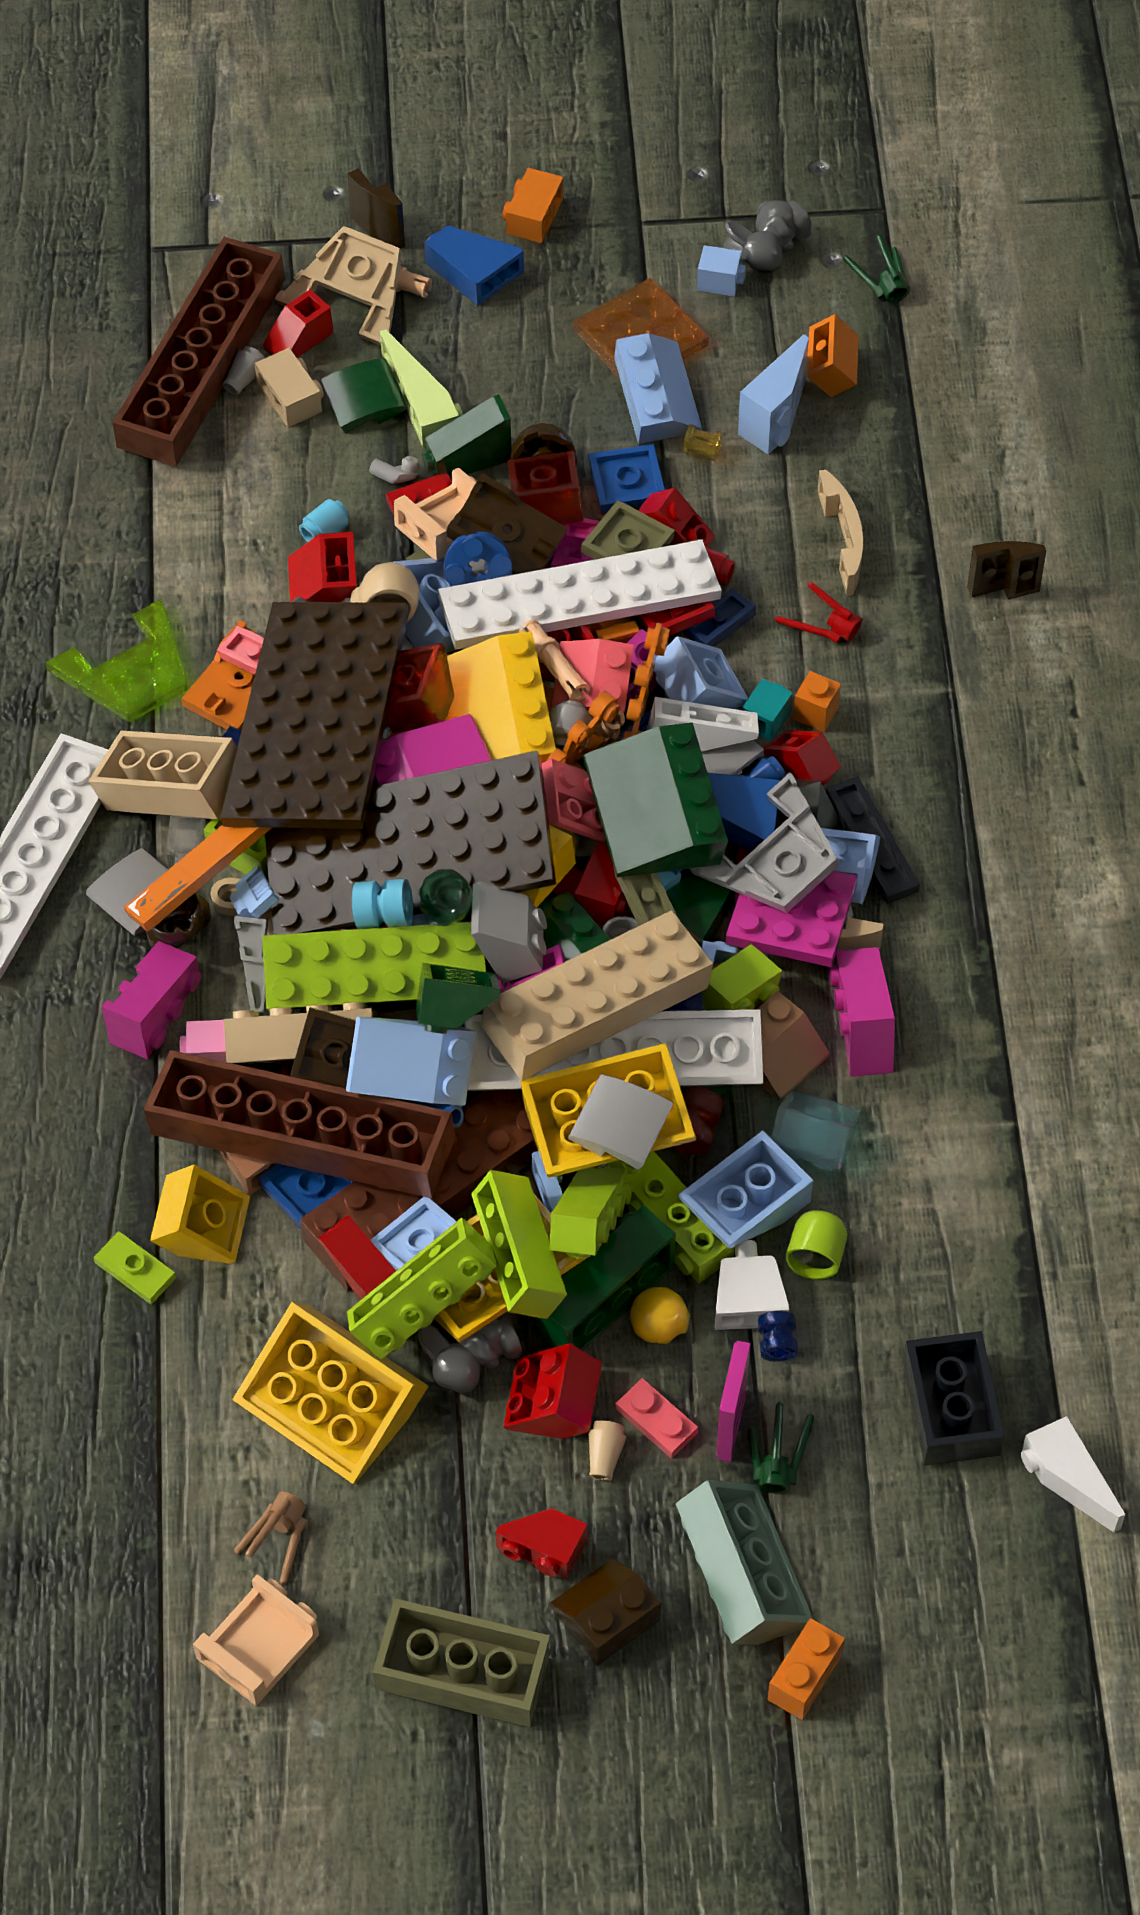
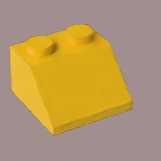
M195 1164L167 1174L150 1241L179 1257L228 1264L235 1263L251 1196Z

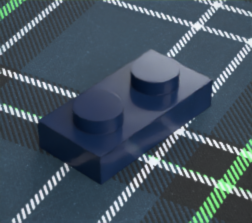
M730 589L721 596V599L712 603L715 607V617L684 629L683 634L692 641L715 647L756 615V606L734 589Z

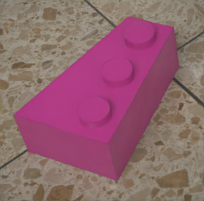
M158 941L136 966V971L139 974L132 982L124 980L119 986V991L122 992L121 995L114 1002L107 1000L101 1006L109 1043L147 1060L154 1049L161 1047L166 1037V1029L172 1020L176 1021L179 1018L184 1007V1000L189 992L193 993L197 989L201 981L197 957L161 941Z
M879 948L838 950L835 954V965L829 967V980L831 988L836 987L834 989V1003L836 1011H840L841 1035H844L850 1077L893 1073L895 1017Z

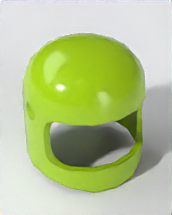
M820 1210L808 1211L800 1216L796 1221L786 1253V1261L794 1273L806 1279L821 1280L832 1277L838 1272L848 1234L843 1221L830 1212ZM797 1250L813 1251L826 1256L834 1264L827 1269L811 1267L795 1259L792 1252Z

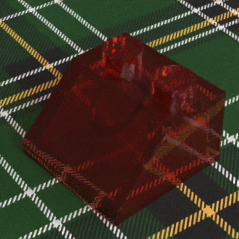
M442 643L401 650L385 728L390 733L418 729L446 720L455 695L446 649Z

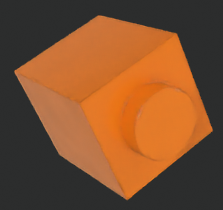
M809 671L795 694L793 720L825 732L839 708L841 683Z

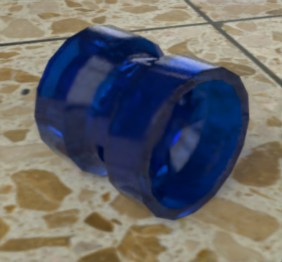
M771 1311L762 1314L758 1318V1332L763 1336V1340L760 1342V1354L763 1359L780 1362L790 1360L798 1355V1341L793 1337V1332L796 1330V1320L793 1313L788 1311Z

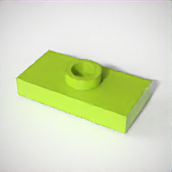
M119 1231L93 1257L95 1264L151 1305L176 1279L173 1270Z

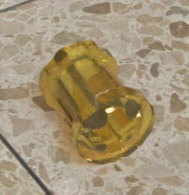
M690 424L684 437L682 451L685 454L694 452L709 456L710 460L715 461L720 452L723 433L716 431L714 434L698 430L695 425Z

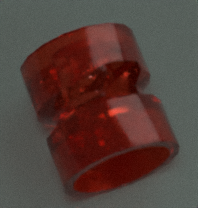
M685 1086L681 1088V1092L696 1140L672 1146V1148L685 1154L703 1155L709 1151L715 1134L714 1127L719 1122L724 1103L717 1094L708 1089L698 1086Z

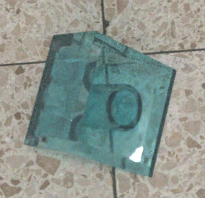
M791 1090L778 1108L771 1139L793 1161L801 1158L813 1162L812 1165L821 1170L832 1171L834 1168L840 1170L846 1160L862 1109Z

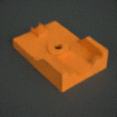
M239 620L237 624L231 629V631L226 635V637L220 642L219 647L237 626H240L255 634L257 633L252 629L248 628L247 623H245L242 620ZM217 651L212 663L181 698L182 705L229 732L240 736L255 675L221 659ZM237 675V678L243 677V679L237 680L235 676Z

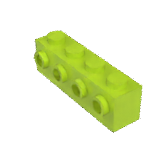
M654 1151L649 1152L643 1166L639 1170L622 1160L606 1163L607 1167L627 1169L626 1182L632 1183L631 1200L628 1205L629 1211L634 1213L644 1205L676 1233L675 1263L686 1276L690 1274L699 1284L720 1269L722 1259L734 1258L735 1246L729 1249L679 1199V1194L687 1187Z
M594 1166L578 1170L551 1213L549 1250L568 1252V1255L574 1258H587L591 1255H596L601 1244L607 1243L609 1231L615 1229L617 1217H622L624 1205H629L632 1183L626 1182V1168Z
M490 1169L471 1195L485 1239L493 1246L497 1264L495 1271L508 1312L547 1319L563 1301L567 1293L553 1251L549 1250L550 1241L529 1178Z
M460 1218L347 1311L350 1333L380 1360L390 1352L399 1350L412 1334L420 1328L422 1329L430 1325L438 1313L448 1305L457 1303L465 1291L476 1282L485 1280L492 1273L493 1269L497 1266L493 1246L463 1218Z

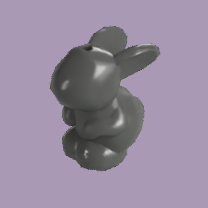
M764 201L757 207L755 223L757 232L753 233L743 225L727 220L725 230L730 237L726 238L724 244L725 249L742 251L741 260H744L751 269L772 271L780 267L784 259L783 252L792 249L794 246L793 238L805 240L811 235L812 222L807 211L795 201Z
M505 1313L460 1343H450L446 1336L432 1324L418 1330L422 1354L429 1366L432 1367L433 1377L437 1384L461 1394L472 1392L478 1384L481 1366L492 1370L499 1366L498 1358L502 1355L513 1360L523 1356L518 1337Z

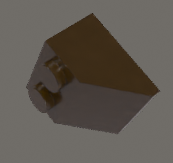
M613 1558L549 1603L551 1609L597 1666L654 1626L661 1618V1602L636 1572Z

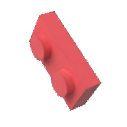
M237 626L217 651L221 659L255 675L264 638Z
M643 1378L616 1402V1410L671 1459L698 1434V1426Z

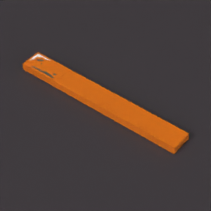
M221 825L124 906V910L130 918L149 932L273 827H223Z

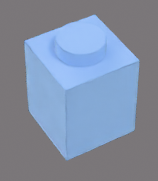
M704 245L698 266L697 291L735 297L738 284H744L746 265H741L742 251Z

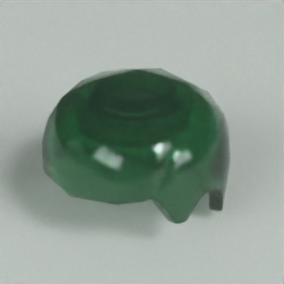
M439 869L425 877L419 889V909L429 917V924L433 926L453 925L465 918L472 907L473 893L468 881L455 870Z

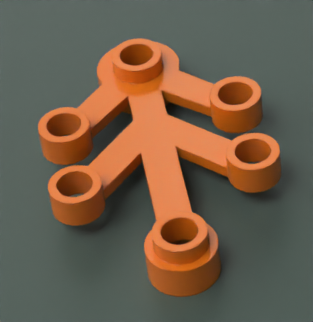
M657 623L655 629L648 628L644 649L650 650L647 661L643 660L642 665L638 664L634 685L641 686L640 694H636L634 699H630L626 715L627 720L634 721L632 732L625 731L623 739L644 732L639 730V726L647 704L649 685L655 669L656 655L664 657L670 629L663 628L661 623Z
M607 691L601 692L589 708V714L594 717L587 725L581 720L577 721L568 732V739L563 751L559 748L555 749L546 761L552 758L585 771V768L576 761L582 758L584 754L597 750L606 742L599 734L593 733L602 721L610 723L618 715L621 708L617 704L618 700ZM589 739L587 746L582 748Z

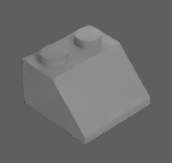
M481 882L473 884L471 935L502 984L543 971V955L546 954L543 930L547 928L543 911L540 908L536 909L527 895L499 890L498 887Z

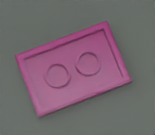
M737 1341L734 1343L719 1409L716 1456L719 1460L728 1462L732 1460L747 1393L750 1343Z

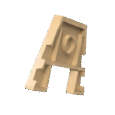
M343 226L315 255L317 258L305 270L301 269L293 277L295 281L285 291L281 290L276 295L275 300L278 304L285 307L309 289L314 292L317 285H320L369 305L371 309L358 334L362 339L381 346L380 331L386 329L389 333L391 332L402 252L398 247Z

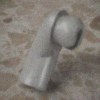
M412 456L403 458L402 465L392 466L379 459H374L370 465L369 473L391 484H398L414 480L419 474L418 468L420 463L417 458Z

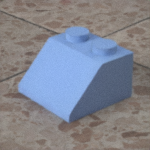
M677 636L667 646L664 657L659 655L656 657L654 669L657 675L656 681L665 690L669 699L729 709L739 708L748 700L726 657L719 648Z

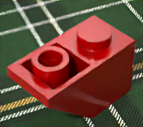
M309 289L284 307L266 337L263 349L270 355H274L290 348L295 357L298 358L333 334L331 307Z
M676 487L650 494L638 510L675 530L674 539L668 546L703 540L707 548L715 538L714 533Z
M550 1508L499 1525L495 1532L496 1548L500 1549V1552L511 1560L520 1561L523 1559L534 1564L541 1573L547 1576L556 1577V1575L567 1579L587 1541V1523Z

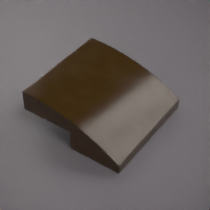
M358 168L347 173L351 218L372 237L400 249L404 248L405 234L403 204L386 183L374 188Z
M1021 541L991 542L973 546L967 583L971 597L1004 590L1009 600L1040 592L1047 551L1045 546Z

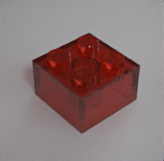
M574 451L507 460L511 490L521 501L562 525L584 521Z

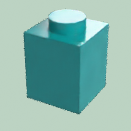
M763 678L743 705L742 711L757 713L758 736L772 741L791 713L793 692L787 690L781 684L772 683Z

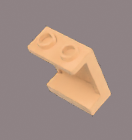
M460 468L452 471V484L449 487L415 504L405 495L394 500L395 526L435 561L442 559L453 540L447 537V526L462 509L477 481Z
M258 1574L252 1579V1590L210 1637L203 1632L193 1643L196 1659L255 1706L261 1702L319 1636L316 1621L317 1615L302 1602L296 1605L286 1597V1590L278 1582L271 1578L266 1581Z

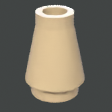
M595 1421L593 1429L589 1430L590 1478L601 1481L612 1480L614 1469L627 1438L623 1434V1425L611 1421Z

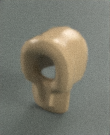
M393 562L382 563L374 566L367 572L361 585L353 590L350 602L407 603L409 621L417 610L419 585L416 577L407 567Z

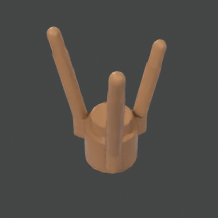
M279 1492L273 1504L268 1505L264 1514L235 1547L234 1552L240 1554L253 1540L246 1551V1556L250 1558L262 1545L272 1529L281 1533H287L289 1529H292L280 1577V1584L286 1585L301 1532L307 1524V1520L302 1517L306 1509L305 1503L289 1492Z

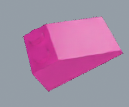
M467 714L397 734L381 743L375 776L379 785L491 761L492 758L473 716Z

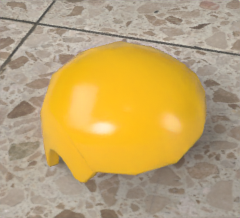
M652 1287L640 1293L634 1299L629 1315V1320L637 1336L646 1342H657L659 1344H669L677 1335L685 1334L690 1318V1313L683 1298L667 1287Z

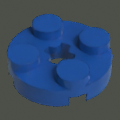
M476 532V534L458 537L449 546L445 555V579L450 587L512 575V558L507 545L500 538L488 532ZM485 560L484 567L487 569L485 572H472L473 567L469 564L471 561Z

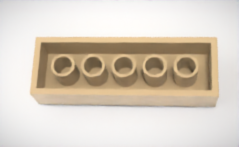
M671 910L501 993L499 998L483 1009L481 1027L520 1080L523 1081L707 989L713 963Z

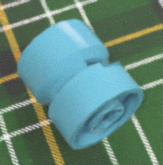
M408 879L385 880L383 886H380L377 881L355 882L352 890V911L356 927L358 929L380 928L383 922L388 927L410 926L413 919V896Z

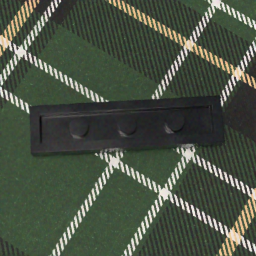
M857 776L827 787L826 794L845 831L873 834L880 837L872 879L886 904L918 893L919 882L860 778Z

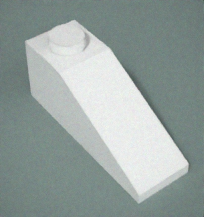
M660 697L654 698L647 730L658 726L693 722L701 751L758 738L759 734L758 714L755 712Z
M1067 1416L1027 1434L1021 1452V1458L1026 1469L1030 1473L1035 1472L1040 1482L1112 1532L1121 1530L1125 1513Z

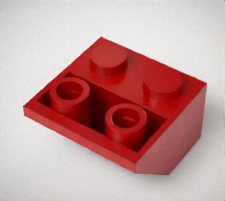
M353 532L318 534L288 556L290 602L299 596L307 602H343L345 598H351L353 590L357 588Z
M571 1343L520 1357L517 1359L513 1371L514 1376L509 1400L506 1405L507 1411L503 1428L509 1431L559 1439L588 1433L602 1362Z

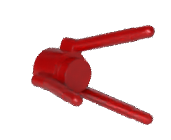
M809 582L808 587L834 610L827 621V625L831 627V630L780 616L774 618L777 623L826 637L836 644L841 638L848 642L851 641L863 622V618L844 608L813 582Z

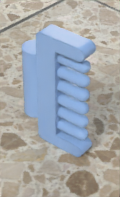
M255 866L236 883L235 887L238 891H234L230 896V900L239 916L259 918L279 899L274 894L272 887L269 886L268 880L264 876V871L258 866Z

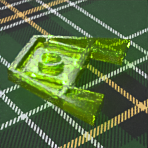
M162 599L133 614L134 622L147 637L146 640L93 669L74 646L45 662L47 671L129 723L188 690L187 681Z

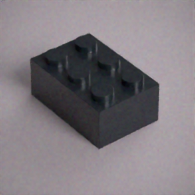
M982 1331L906 1341L903 1364L924 1466L1001 1456L1005 1435Z

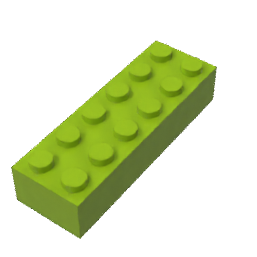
M472 922L262 936L266 1009L268 1011L272 1008L286 1007L306 1009V1006L312 1005L338 1007L343 1006L344 1003L365 1002V1004L417 1001L422 962L486 972L485 956L471 935Z

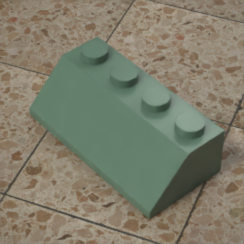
M706 1480L675 1503L681 1516L682 1526L689 1536L695 1551L696 1561L703 1571L709 1586L710 1596L717 1606L723 1621L724 1631L729 1637L731 1644L759 1645L804 1629L809 1619H813L758 1484Z

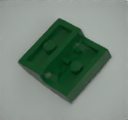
M386 358L361 362L321 379L338 423L345 433L352 431L373 418L378 424H381L408 409Z

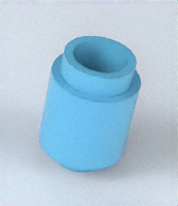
M327 499L303 518V523L299 525V531L307 542L318 534L339 533L349 525L347 518L349 517V512L340 501Z

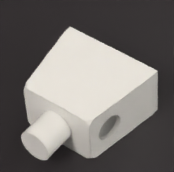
M752 1240L736 1245L734 1249L735 1257L721 1260L715 1330L788 1326L789 1304L775 1257L758 1256L757 1243Z

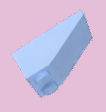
M804 334L740 391L738 435L766 454H770L777 446H783L791 434L793 421L806 382L809 337Z
M357 1016L346 1091L427 1103L465 1105L476 1031L459 1026L457 1029L447 1028L446 1034L425 1031L424 1024H418V1021Z
M761 1131L681 1192L679 1199L730 1249L783 1224L809 1204L812 1196L813 1179L764 1131Z

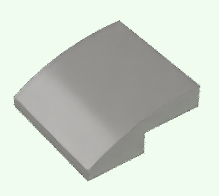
M140 848L102 874L87 889L86 895L135 936L145 929L130 918L123 907L168 871V869L147 851Z
M601 1074L568 1139L599 1156L607 1152L639 1170L643 1166L674 1103L632 1083Z

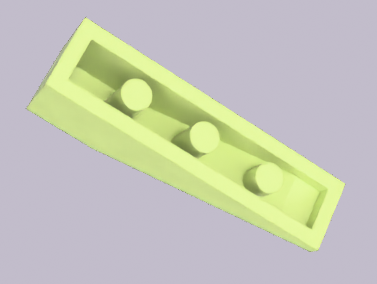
M386 329L380 331L381 353L390 365L422 447H426L425 438L463 415L459 403H453L449 392Z

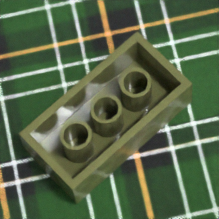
M394 1598L372 1672L375 1690L530 1727L550 1657V1635Z

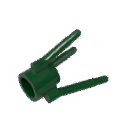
M881 234L877 235V241L888 269L881 273L879 285L849 256H843L844 262L874 290L878 299L886 297L888 302L895 303L901 301L909 294L910 286L906 280L896 247L891 249L892 260Z
M778 1402L776 1404L772 1455L766 1456L764 1462L761 1461L756 1430L752 1426L748 1428L754 1466L753 1481L759 1483L760 1490L767 1493L781 1494L788 1492L790 1485H796L797 1471L811 1432L814 1415L808 1414L790 1465L788 1464V1458L781 1456L783 1403Z

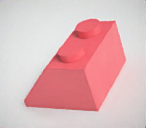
M603 639L560 642L559 650L590 686L589 694H586L579 688L586 698L578 702L585 705L587 711H589L594 699L601 692L607 691L618 700L617 704L624 713L634 645ZM554 679L550 710L563 701L571 700L556 679Z

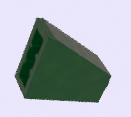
M500 395L492 396L425 438L426 452L422 453L425 469L427 472L432 471L434 476L447 472L452 479V471L460 468L466 474L510 462L512 451L511 418Z
M693 873L666 891L678 919L684 927L688 928L699 938L701 949L703 941L711 942L734 903L735 891L696 876Z

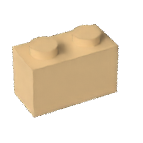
M290 348L255 363L257 385L287 428L322 413L321 398L324 397L322 387L316 379L312 380L310 378L305 362L302 358H296Z

